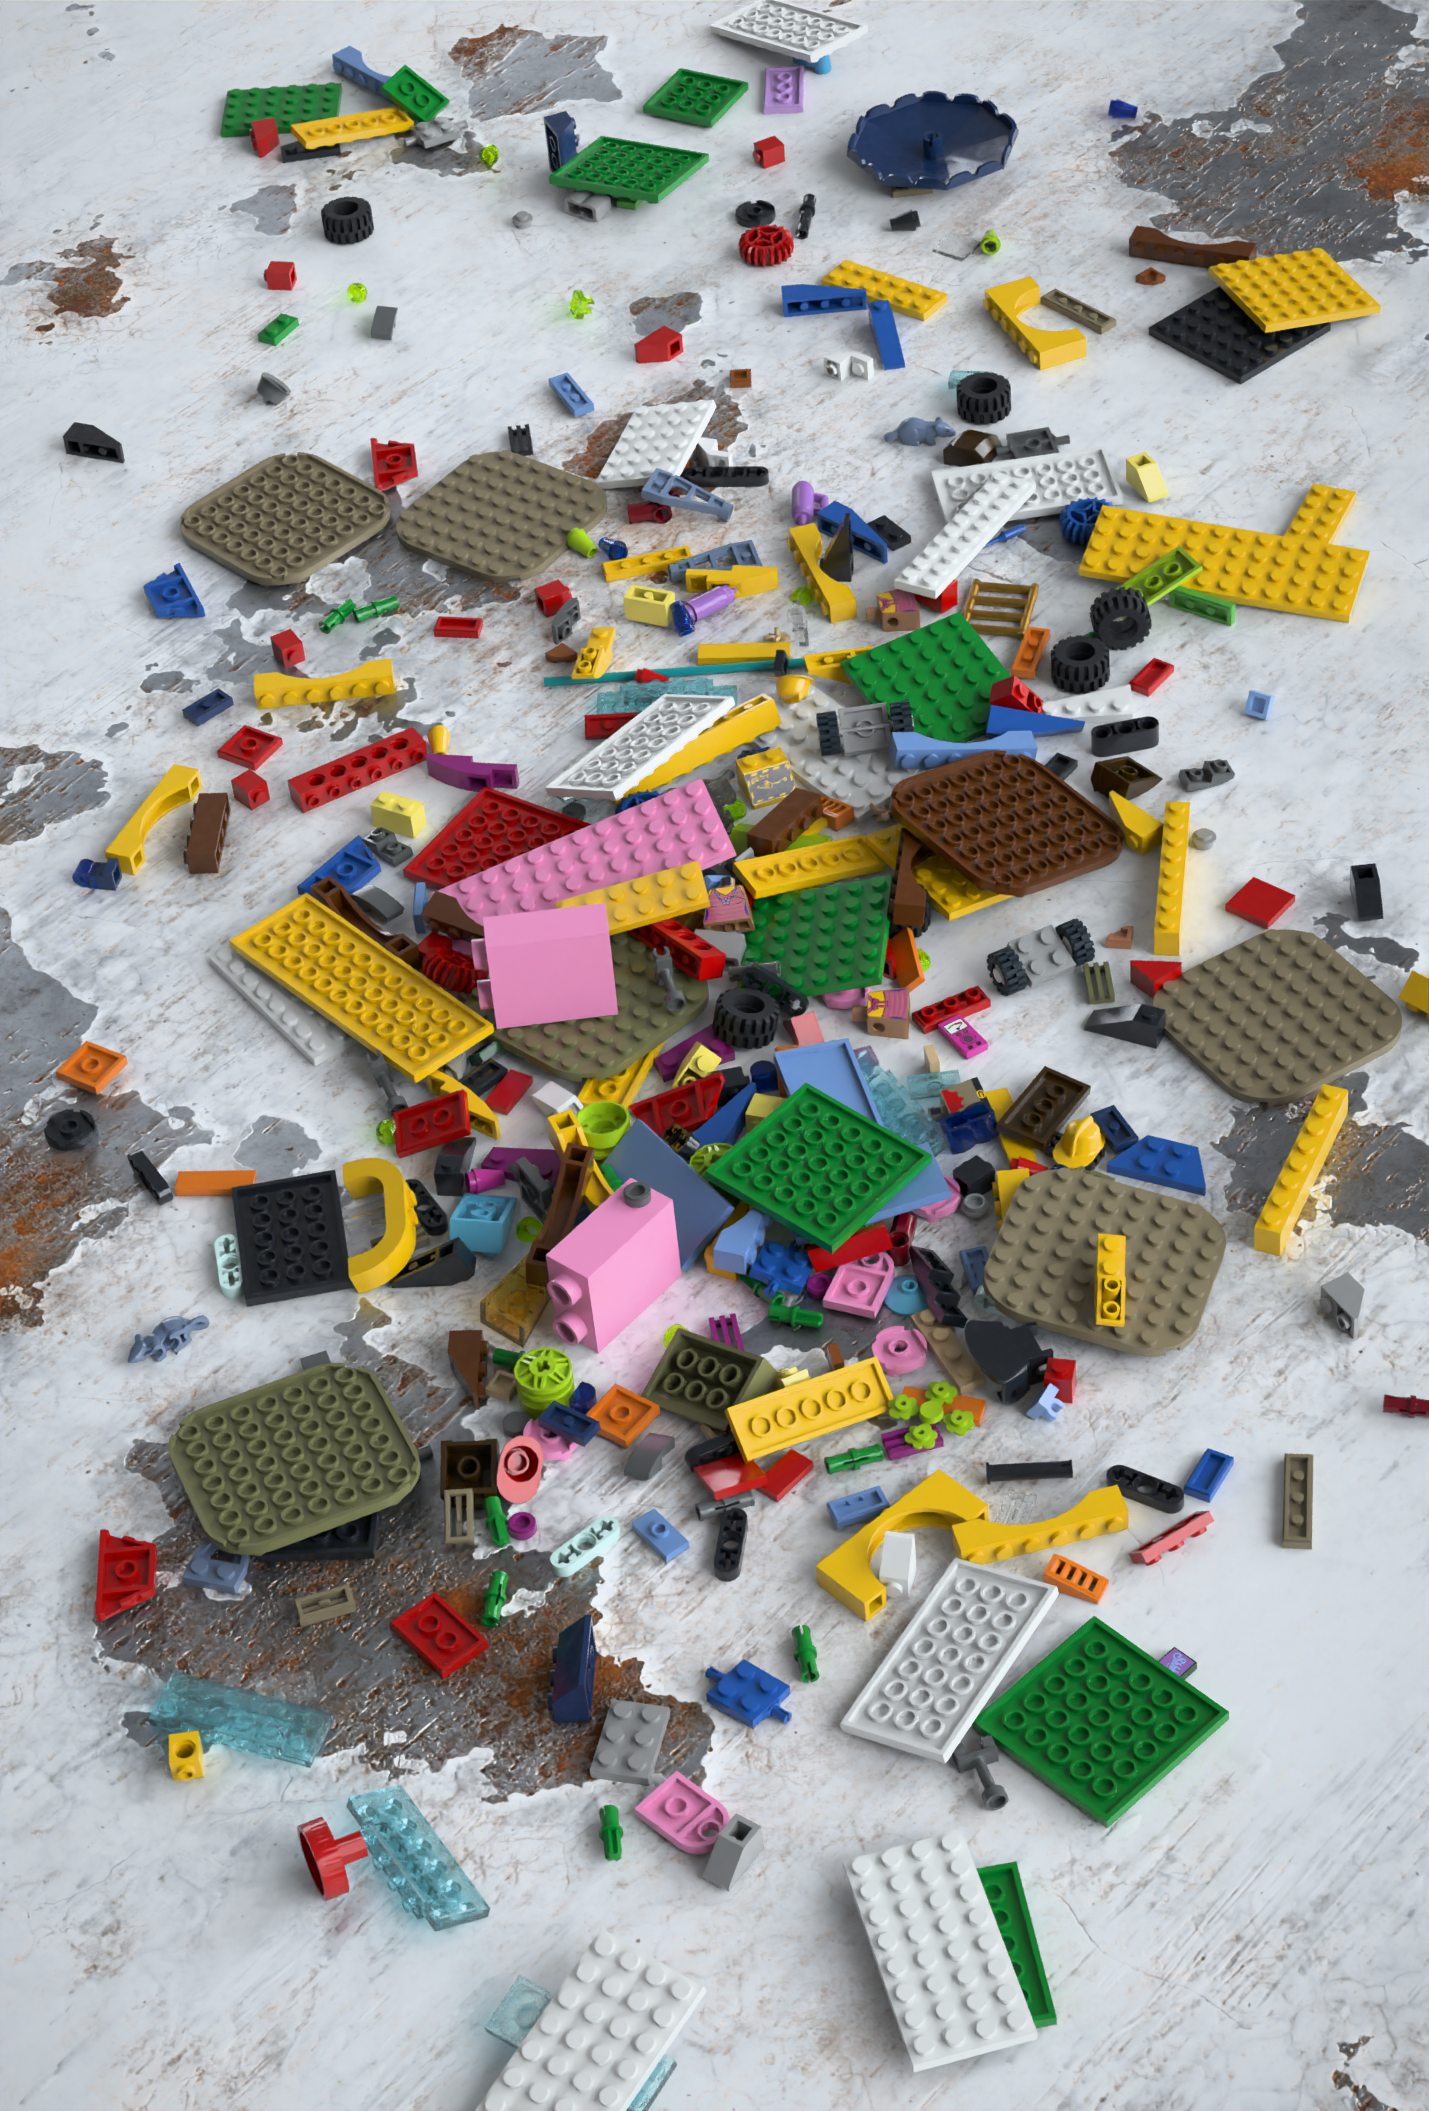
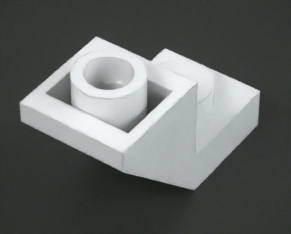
M859 352L827 354L824 356L825 375L842 381L850 374H855L867 380L874 377L873 358Z
M700 437L696 445V454L705 467L733 466L732 452L719 451L717 439Z
M552 1081L531 1096L546 1117L552 1112L558 1114L572 1109L576 1116L584 1107L574 1094Z

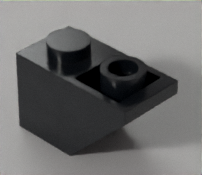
M1376 864L1350 866V892L1358 921L1383 919L1380 879Z

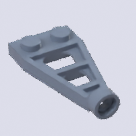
M658 468L655 469L643 487L640 496L653 503L716 515L719 519L727 522L734 508L733 504L727 503L725 500L678 475L673 476L672 473ZM672 487H678L688 494L686 497L680 498L671 496L668 493ZM694 496H697L707 503L692 501Z
M747 540L730 543L678 561L675 564H669L668 573L672 583L686 578L687 569L731 571L733 566L717 565L716 560L725 556H733L736 565L762 566L753 541ZM705 562H709L711 568H695V566Z
M207 1539L192 1556L182 1576L183 1583L236 1595L247 1574L250 1555L236 1554L235 1560L232 1563L211 1559V1556L218 1548Z

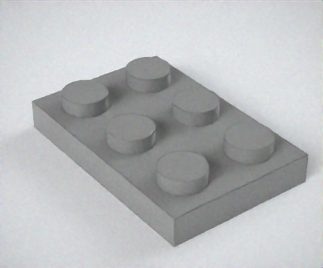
M612 1699L590 1768L591 1778L649 1786L670 1718V1708Z

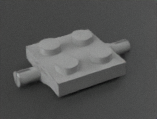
M439 116L429 122H419L416 126L410 127L412 137L404 138V144L407 147L417 143L426 149L461 138L460 130L468 128L467 121L453 123L446 116Z

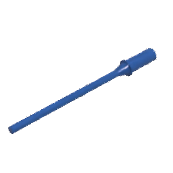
M1020 524L1005 532L1002 531L999 536L990 540L983 548L997 542H1007V540L1026 532V528L1023 524Z

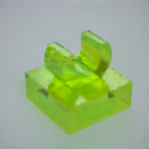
M574 290L569 306L574 318L583 319L584 314H592L590 307H586L588 304H594L592 297H585L582 291Z

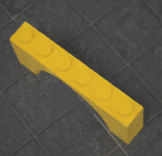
M1031 276L985 290V299H983L985 310L990 312L994 320L1002 326L1004 332L1011 336L1012 341L1018 344L1021 351L1030 358L1031 363L1035 364L1040 371L1087 356L1086 337L1077 328L1063 331H1045L1029 327L1018 319L1024 311L1040 304L1039 285Z
M938 1469L931 1476L925 1477L913 1490L906 1492L890 1508L884 1509L875 1520L864 1525L852 1538L842 1542L839 1548L829 1556L823 1557L816 1565L817 1585L867 1622L887 1606L885 1586L879 1582L870 1568L874 1553L884 1542L885 1531L900 1533L919 1527H936L952 1531L951 1525L975 1519L989 1521L988 1505Z

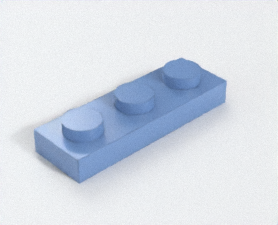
M568 372L548 379L551 389L574 417L583 416L594 411V403Z

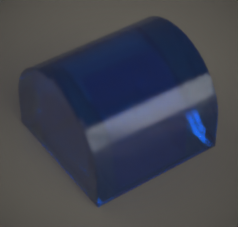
M762 1060L755 1062L750 1067L751 1082L756 1083L757 1093L779 1090L777 1070L772 1062Z
M583 1381L569 1399L570 1408L585 1415L597 1403L595 1388Z

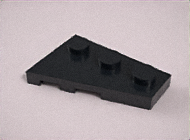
M299 141L280 146L283 163L341 155L339 143L333 146H319L316 149H306Z

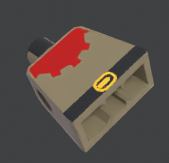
M978 1077L941 1090L939 1093L940 1106L928 1108L931 1123L946 1121L951 1133L993 1129V1110Z

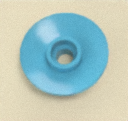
M903 1275L895 1278L884 1299L885 1306L891 1312L900 1316L910 1317L929 1308L915 1275Z

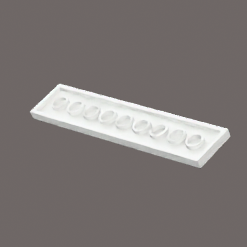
M995 473L894 580V588L936 599L1036 491V483L1023 478L1010 477L1003 473Z

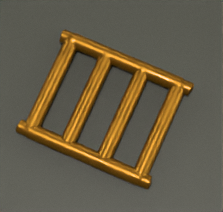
M977 578L973 579L962 615L968 622H970V619L1020 622L1019 628L980 624L970 625L977 634L1014 636L1019 640H1023L1027 627H1029L1039 585L1037 583H1033L1031 586L981 582ZM979 591L1027 594L1028 596L1027 599L977 595ZM974 605L1024 608L1023 613L973 610Z

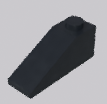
M74 422L63 435L66 454L117 463L125 462L122 444L94 425Z
M850 513L845 514L826 548L824 558L820 559L821 570L837 582H851L854 571Z
M1145 1004L1094 1010L1085 1024L1084 1030L1157 1049L1164 1037L1166 1010Z
M463 1137L448 1142L438 1154L434 1170L437 1196L463 1197L466 1187L465 1173L470 1170L476 1146V1137Z
M457 1237L411 1258L406 1266L390 1280V1286L392 1288L452 1286L461 1281H467L475 1275L477 1258L464 1242Z

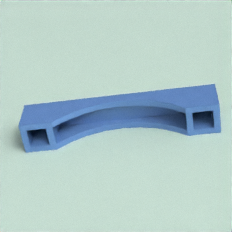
M348 46L332 54V65L336 73L398 106L380 91L382 85L391 77L379 74L368 68L363 62L361 51Z
M1007 731L991 740L975 743L940 741L917 732H892L889 755L894 769H935L986 751H1006V755L1012 754L1019 757V754L1035 760L1038 748L1032 731Z
M753 1207L738 1222L723 1229L713 1249L714 1268L745 1275L749 1265L754 1264L757 1255L756 1249L758 1245L762 1246L765 1238V1229L771 1226L773 1219Z

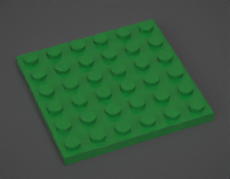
M600 136L549 176V184L557 185L558 188L569 187L575 188L576 191L587 190L592 191L594 194H610L615 198L627 197L632 201L644 200L649 204H657L709 162V154Z
M960 611L842 661L840 669L868 705L886 702L888 720H891L890 703L909 700L914 732L929 738L952 743H967L985 735L989 709L991 707L989 700L992 684L1011 677Z
M893 875L878 876L871 879L754 899L752 917L755 931L746 932L745 941L747 946L741 965H749L753 961L758 963L779 961L780 966H777V968L781 967V976L779 978L806 995V997L881 985L891 919L889 903L894 880ZM767 978L762 982L763 984L760 988L763 989L764 985L769 981ZM742 980L738 981L737 988H747ZM771 984L769 986V993L772 996H781L782 990L778 985ZM787 992V995L781 1001H786L790 993Z
M804 1083L705 1171V1179L833 1254L932 1162V1155L808 1083Z
M1093 1616L981 1712L972 1723V1728L982 1736L991 1735L998 1748L1105 1828H1108L1229 1720V1711L1100 1619Z

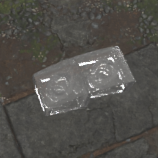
M793 600L792 609L787 611V621L792 623V632L795 633V637H799V646H809L806 612L798 600Z

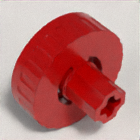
M323 1817L298 1825L297 1832L301 1849L321 1898L324 1901H328L348 1893L349 1883L344 1865L369 1856L367 1846L360 1831L335 1840Z

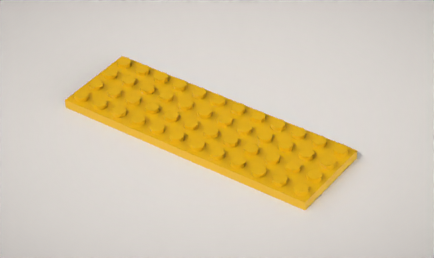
M1102 505L1079 567V576L1125 583L1180 545L1202 566L1203 570L1179 586L1232 603L1349 623L1370 558V551Z
M307 892L229 940L231 949L377 1056L379 1055L376 1049L380 1050L385 1062L415 1084L494 1032L492 1023Z

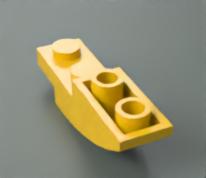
M733 565L731 571L687 569L685 574L688 593L707 592L717 586L728 585L731 589H737V593L734 596L739 598L761 594L779 587L778 567Z
M601 626L592 628L586 647L580 649L571 675L572 679H597L606 672L613 657L611 648L616 636L614 627Z
M1098 1233L1094 1275L1096 1325L1124 1327L1126 1236Z

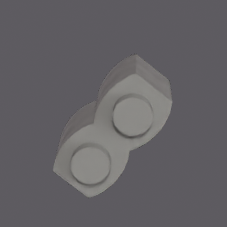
M574 190L563 199L567 214L573 217H582L589 222H597L611 211L610 197L605 194H594L592 191Z

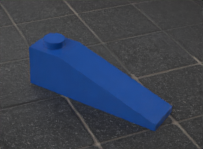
M808 284L781 286L784 317L867 310L866 289Z
M877 300L868 303L869 325L884 371L905 368V361L889 300Z
M833 501L817 513L819 532L833 538L845 514L850 513L853 549L883 564L888 562L887 544L851 508Z
M991 705L985 738L991 740L1007 731H1032L1034 738L1082 732L1085 721Z
M751 1082L692 1134L700 1141L698 1149L712 1143L735 1145L746 1125L745 1113L754 1093H757L756 1083Z

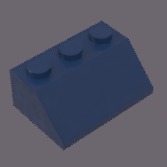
M566 111L544 117L549 167L552 173L578 154L576 151L578 140L574 134L576 122Z
M592 1615L583 1616L559 1633L558 1645L553 1646V1663H556V1669H551L550 1685L554 1688L553 1693H548L547 1705L548 1711H553L555 1723H590L597 1659Z

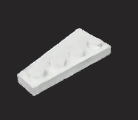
M1125 685L1043 703L1041 714L1085 721V724L1114 723L1133 719L1131 686Z

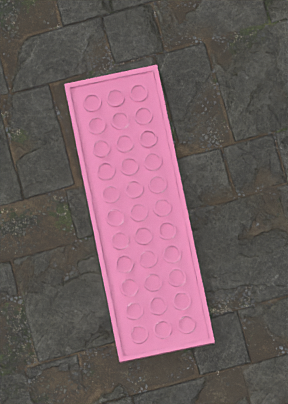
M702 778L442 888L438 892L455 897L467 916L484 926L483 917L557 909L555 904L557 901L698 860L701 870H704L737 855ZM452 939L453 950L461 951V953L468 954L473 958L472 945L462 939Z

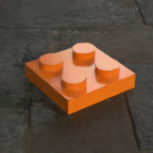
M85 1041L56 1071L57 1079L98 1095L128 1064L127 1057Z
M615 1383L586 1415L600 1422L601 1429L597 1434L628 1448L660 1414V1406Z

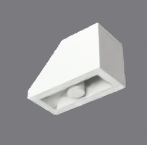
M885 1531L879 1573L880 1583L885 1586L887 1596L909 1599L917 1574L914 1535Z

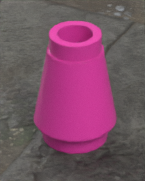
M471 1169L470 1172L465 1173V1186L468 1193L474 1192V1194H479L505 1185L503 1170Z

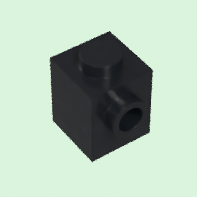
M741 1066L711 1072L712 1075L721 1071L725 1078L717 1102L718 1108L724 1107L750 1084L749 1076H744Z
M976 1155L953 1170V1179L959 1184L960 1194L964 1198L974 1193L983 1196L992 1190V1182H995V1169L991 1163L985 1162Z

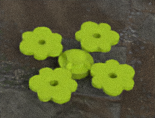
M941 1381L940 1383L930 1382L927 1386L928 1391L925 1393V1398L931 1401L923 1403L920 1408L916 1405L917 1400L915 1398H908L905 1394H899L895 1397V1400L888 1402L889 1416L891 1418H901L903 1421H907L910 1419V1416L919 1414V1418L925 1422L919 1426H911L909 1433L905 1435V1442L913 1445V1448L916 1450L922 1447L926 1449L934 1447V1439L937 1438V1432L932 1430L929 1424L937 1423L942 1418L943 1423L946 1425V1431L949 1433L954 1432L958 1436L966 1435L968 1430L975 1427L973 1422L974 1416L970 1411L962 1412L959 1409H955L952 1411V1414L944 1415L942 1405L944 1403L951 1404L953 1398L957 1395V1388L949 1386L948 1381Z

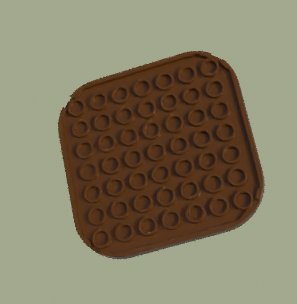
M1006 751L978 753L900 781L893 788L889 806L894 819L962 876L975 884L978 889L983 891L988 890L998 894L1021 898L1110 865L1119 858L1123 848L1124 836L1115 821L1043 764L1022 754H1019V757L1012 754L1006 755Z

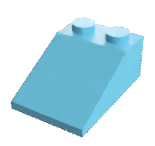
M465 1193L450 1218L449 1241L459 1237L471 1252H483L487 1256L502 1254L507 1245L517 1197Z

